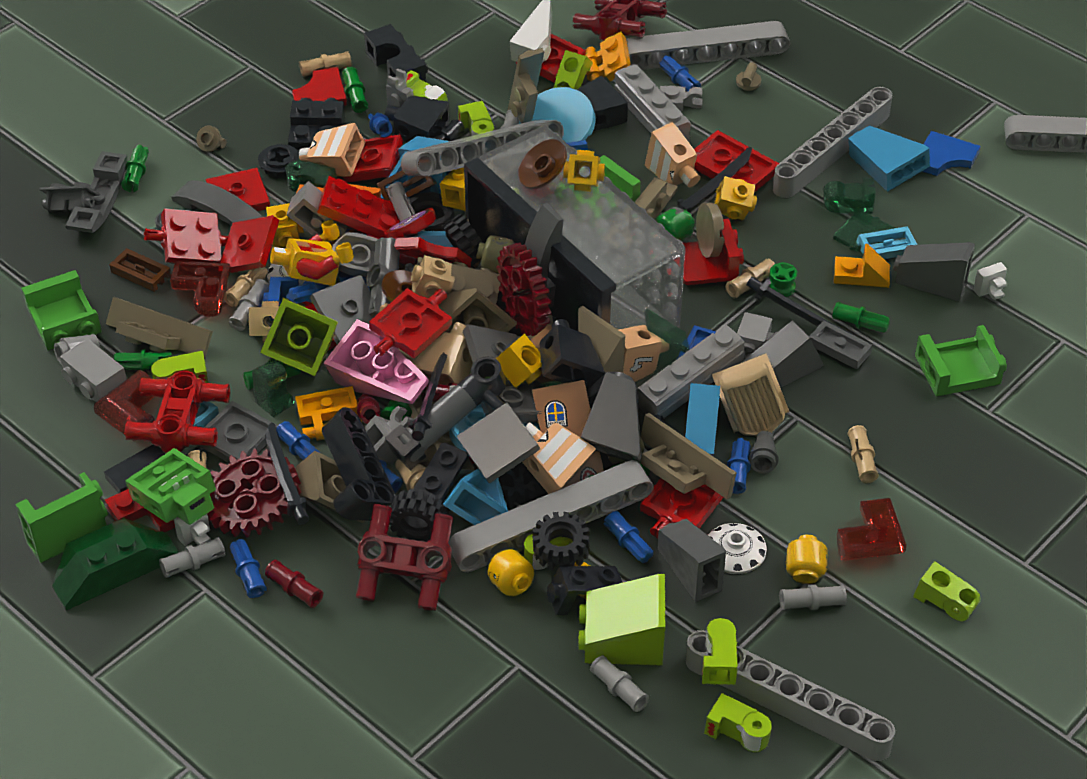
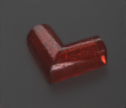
M175 261L170 279L171 287L173 290L195 291L193 299L195 310L203 316L215 317L222 310L231 265L229 263Z
M142 370L133 374L94 404V412L124 435L127 421L153 423L155 421L151 414L141 408L154 398L152 396L143 397L140 395L139 385L141 378L152 379Z
M890 498L860 501V512L865 525L840 528L837 531V547L842 561L896 555L906 551L907 545Z

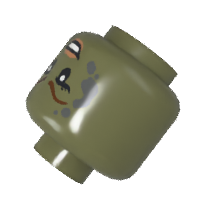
M491 235L487 238L486 243L479 244L476 259L481 260L482 268L490 269L499 274L496 268L497 265H500L497 257L500 256L499 251L503 250L505 246L515 244V242L511 239Z

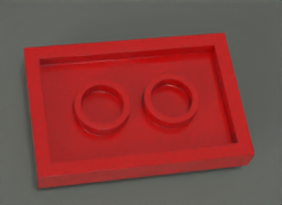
M717 130L694 148L697 154L694 169L713 179L741 155L748 146ZM752 149L749 162L731 178L742 179L747 183L754 184L755 193L774 177L775 167L779 163Z
M328 176L317 213L363 233H370L378 238H386L384 232L400 222L392 201L384 200L367 190L351 186L342 179Z

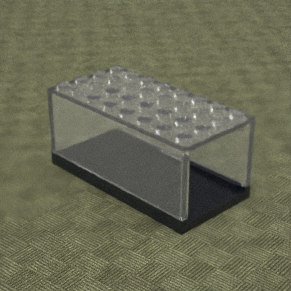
M543 125L464 164L466 220L475 229L483 243H486L489 236L494 235L511 239L515 244L521 243V245H524L531 224L542 204L548 203L564 219L561 242L551 245L548 278L556 285L554 307L549 308L552 312L553 322L565 319L568 321L570 329L578 331V308L584 306L618 330L646 325L657 336H667L680 329L686 251L685 246L679 239L672 236L662 224L649 216L644 208L639 207L608 177L604 176V181H599L598 187H591V192L574 191V185H569L567 183L568 178H563L564 167L553 181L541 188L529 189L519 181L518 170L524 156L530 149L542 141L548 139L559 140L566 147V161H569L570 154L577 155V150L562 140L558 133ZM582 167L580 175L588 177L590 175V168Z

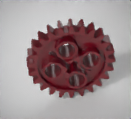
M516 243L505 246L503 250L499 251L500 256L497 257L500 265H497L496 268L500 274L497 276V279L501 286L498 288L503 293L501 300L506 303L505 311L509 312L510 317L517 323L516 329H520L522 335L535 336L547 324L551 323L548 317L552 315L548 307L551 301L547 297L550 291L545 287L547 280L545 277H542V267L537 265V257L532 258V250H527L525 244Z
M253 449L251 456H247L244 451H241L240 459L236 460L231 455L229 457L230 464L226 465L220 462L221 471L210 472L216 490L210 493L214 509L208 512L207 515L208 520L211 521L215 529L220 527L223 534L231 531L233 537H237L243 531L247 538L251 530H256L257 534L261 535L262 527L266 526L269 530H273L272 522H284L281 515L283 513L288 514V502L268 449H265L261 455L258 454L257 449ZM285 457L298 494H301L298 486L301 484L297 471L294 465L290 464L288 458Z

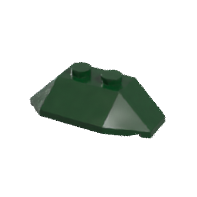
M122 518L67 543L52 588L65 611L160 568L159 559L177 554L179 551L167 533Z

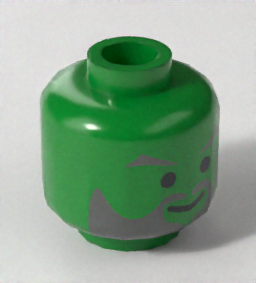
M673 207L656 217L653 230L654 236L658 242L668 247H674L676 244L682 243L692 236L694 219L687 210Z

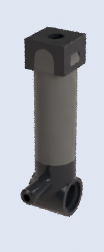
M489 356L479 358L473 364L471 373L431 406L427 420L432 423V427L425 431L424 438L421 441L414 440L411 436L413 430L408 426L404 428L401 424L385 437L391 452L410 471L426 458L425 450L483 401L493 410L505 404L497 397L506 387V378L499 361Z

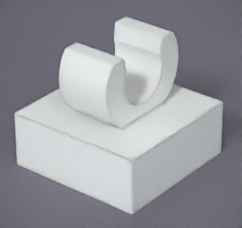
M1000 262L977 270L973 289L979 297L989 294L994 300L1004 297L1005 294L1001 289L1007 286L1005 281L1007 268Z
M207 514L191 525L178 517L174 519L178 540L184 546L192 541H195L197 545L211 541L210 537L206 534L210 531Z

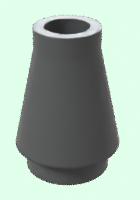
M761 431L757 434L756 441L748 458L752 468L758 473L765 474L771 472L779 461L774 443V435L769 431Z

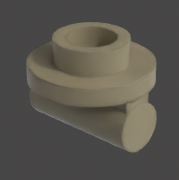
M751 62L747 65L744 72L737 75L736 84L743 90L751 91L760 87L761 77L755 73L757 65Z
M213 126L202 127L198 131L196 138L199 148L206 152H212L218 147L223 149L227 143V140L221 137L219 130Z

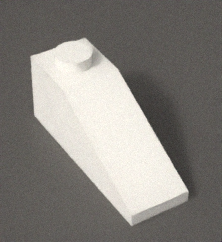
M542 0L510 40L511 60L517 62L518 55L528 50L534 51L540 48L544 50L543 61L549 58L551 53V0Z

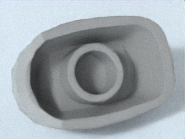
M346 232L334 243L332 250L337 254L336 247L349 242L354 257L349 263H340L338 270L352 276L361 275L367 277L370 268L374 265L375 243L378 239L360 233Z

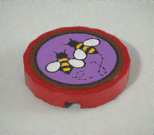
M433 208L423 210L395 224L385 231L384 235L386 238L392 237L396 239L405 238L404 236L409 234H416L434 223L437 215Z

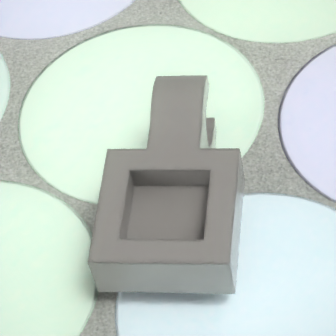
M398 68L396 69L395 78L388 76L386 92L387 105L401 107L407 97L413 96V89L406 86L407 73Z
M660 86V90L680 111H683L684 106L696 109L702 108L703 99L694 97H702L703 88L693 87L686 92V87Z

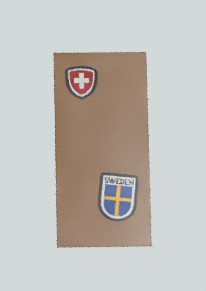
M584 380L533 389L532 394L536 411H541L537 413H542L537 415L540 431L544 434L553 423H558L581 438L591 412ZM594 451L562 488L588 478L589 475L603 472L600 452Z

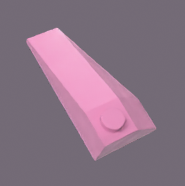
M357 319L323 364L337 384L344 387L353 386L354 391L358 393L413 404L430 382L429 379L396 347H391L383 356H379V353L377 355L373 347L383 338L371 331L369 324Z

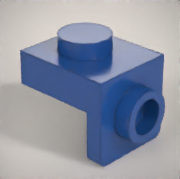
M270 277L269 292H264L263 301H279L280 307L282 299H287L286 294H289V289L299 286V279Z

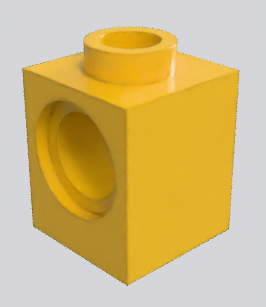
M525 334L495 358L499 361L504 375L515 388L524 381L528 384L532 383L542 374L539 370L542 366L540 351Z

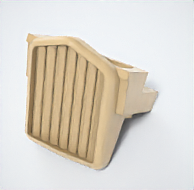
M767 353L712 374L715 385L720 386V398L734 433L739 431V433L746 436H757L761 431L772 433L783 422L785 413L789 412Z

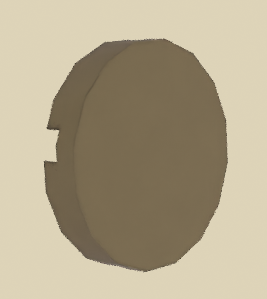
M713 202L702 203L698 208L696 216L698 245L705 257L719 256L724 246V237H720V230H724V221L719 207Z

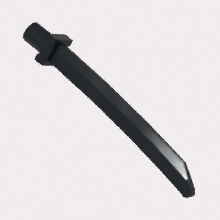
M748 147L723 171L684 201L680 198L677 201L678 208L687 210L692 215L691 209L717 190L725 176L731 178L749 162L752 147Z
M752 276L746 286L757 292L755 298L758 300L765 296L817 327L823 321L834 325L770 288L771 282L769 280L762 283Z
M444 352L434 367L420 413L414 421H410L408 427L413 430L411 436L416 441H421L424 438L425 431L432 427V423L427 419L448 356Z
M270 423L265 438L279 482L288 502L287 513L289 517L294 515L299 525L306 524L309 521V516L306 512V500L304 497L300 498L280 445L275 424Z

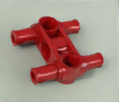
M190 371L176 372L171 377H168L167 380L141 378L139 385L140 395L143 397L163 398L156 421H153V423L127 421L125 425L126 440L148 441L155 446H160L165 453L174 448L181 452L190 445L216 446L218 440L217 428L194 426L200 403H203V401L229 402L231 394L229 384L205 383L204 380L196 378L195 374Z

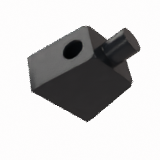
M603 76L576 89L589 99L594 109L596 120L593 131L627 123L628 102Z
M409 96L401 107L388 105L385 110V115L389 121L394 122V135H401L405 142H409L417 136L434 138L435 133L438 130H443L450 122L449 102Z
M556 320L551 325L552 329L539 343L543 377L562 383L584 380L587 390L605 374L604 368L590 337L587 334L570 329L567 320Z

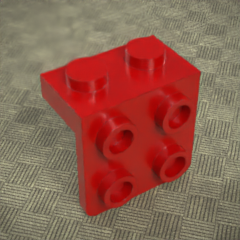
M729 218L723 219L724 230H720V237H724V246L719 256L705 257L701 253L698 241L675 245L674 251L682 281L685 285L732 281L739 276V266L744 263V254L742 248L737 246V230L732 229Z

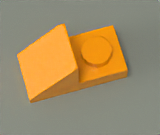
M865 244L863 258L835 256L834 283L889 288L890 264L873 248Z

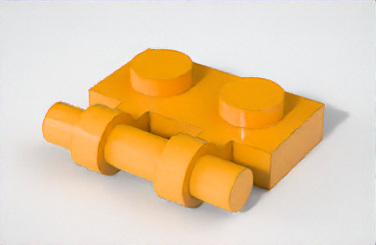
M622 32L610 36L601 42V50L597 52L594 47L586 49L585 56L592 62L590 71L587 72V78L590 82L600 76L607 77L611 82L615 79V72L617 70L631 66L627 40Z
M353 386L295 396L300 424L307 425L313 423V427L302 428V432L310 439L316 438V441L324 440L322 434V427L324 425L322 422L330 420L342 407L350 408L357 414V400Z

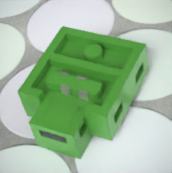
M175 448L125 480L132 500L166 523L178 517L191 525L214 509L210 493L215 491L216 488L210 470Z

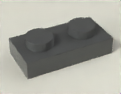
M823 321L809 336L817 350L855 369H858L872 353V344L826 321Z

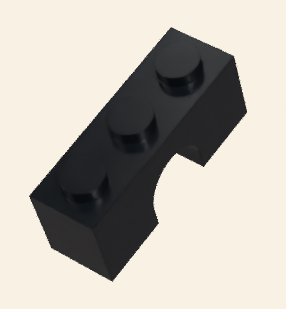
M391 24L364 33L366 54L376 66L387 63L388 76L395 78L397 68L406 73L412 70L419 74L420 80L426 82L428 67L425 60L420 59L413 46L408 45L401 32H397Z

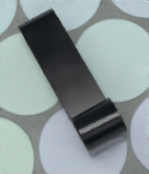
M342 407L322 427L324 439L346 485V488L334 499V508L345 519L371 521L374 505L380 504L390 507L395 498V492L359 416L350 408Z

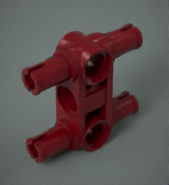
M595 0V4H600L595 6L596 10L601 11L594 16L576 13L573 17V23L578 24H573V28L590 30L595 35H599V39L602 41L619 32H622L624 35L642 38L646 28H642L645 26V22L638 21L645 16L664 18L667 9L664 8L667 6L665 2L647 0Z
M375 504L369 531L363 534V539L358 545L359 559L357 566L361 573L356 598L374 601L379 574H383V572L416 577L423 580L418 608L436 611L441 584L447 580V575L451 570L452 548L449 544L453 517L446 514H435L431 539L427 542L396 538L387 535L392 508L386 505ZM374 546L381 547V553L377 558H367V552L370 548ZM432 557H443V563L440 567L436 569L428 567V562Z

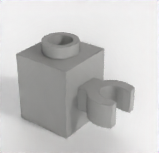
M744 313L737 332L744 340V358L750 356L777 333H771L773 318Z
M397 406L391 412L390 420L375 415L364 427L379 460H384L391 464L398 458L391 452L385 437L400 424L406 428L410 421H414L413 418L407 416L402 421L403 415L407 412L403 407Z

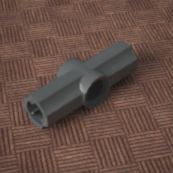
M392 237L380 238L376 241L374 265L367 274L366 284L368 287H371L369 309L371 319L379 313L381 305L391 303L384 295L381 284L387 273L399 270L400 252L394 247L396 239Z

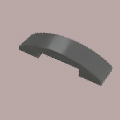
M101 151L93 168L94 179L90 185V188L99 192L100 196H92L95 201L93 208L74 207L65 225L66 229L93 233L104 223L119 193L126 169L127 155Z
M188 181L171 196L172 201L191 211L198 207L205 212L217 213L218 219L231 226L234 222L263 217L237 196L203 181Z
M548 203L542 204L531 224L525 245L527 250H532V258L537 257V265L542 267V277H545L547 280L545 287L550 291L547 294L551 301L548 307L552 308L554 307L556 285L548 278L551 245L561 242L564 219Z

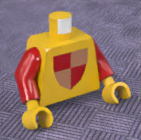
M330 219L321 224L323 233L320 235L315 234L309 240L290 238L287 240L285 249L273 247L270 254V263L283 265L291 278L333 286L336 282L339 264L351 262L354 254L349 242L338 245L336 247L337 254L332 250L331 244L325 242L326 240H336L340 234L338 225L334 224V221Z

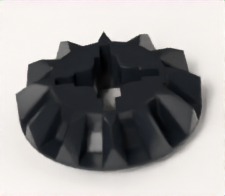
M285 144L269 146L258 156L259 167L264 169L265 174L273 173L275 177L281 173L287 175L288 171L294 172L296 171V166L300 165L299 152L294 147Z

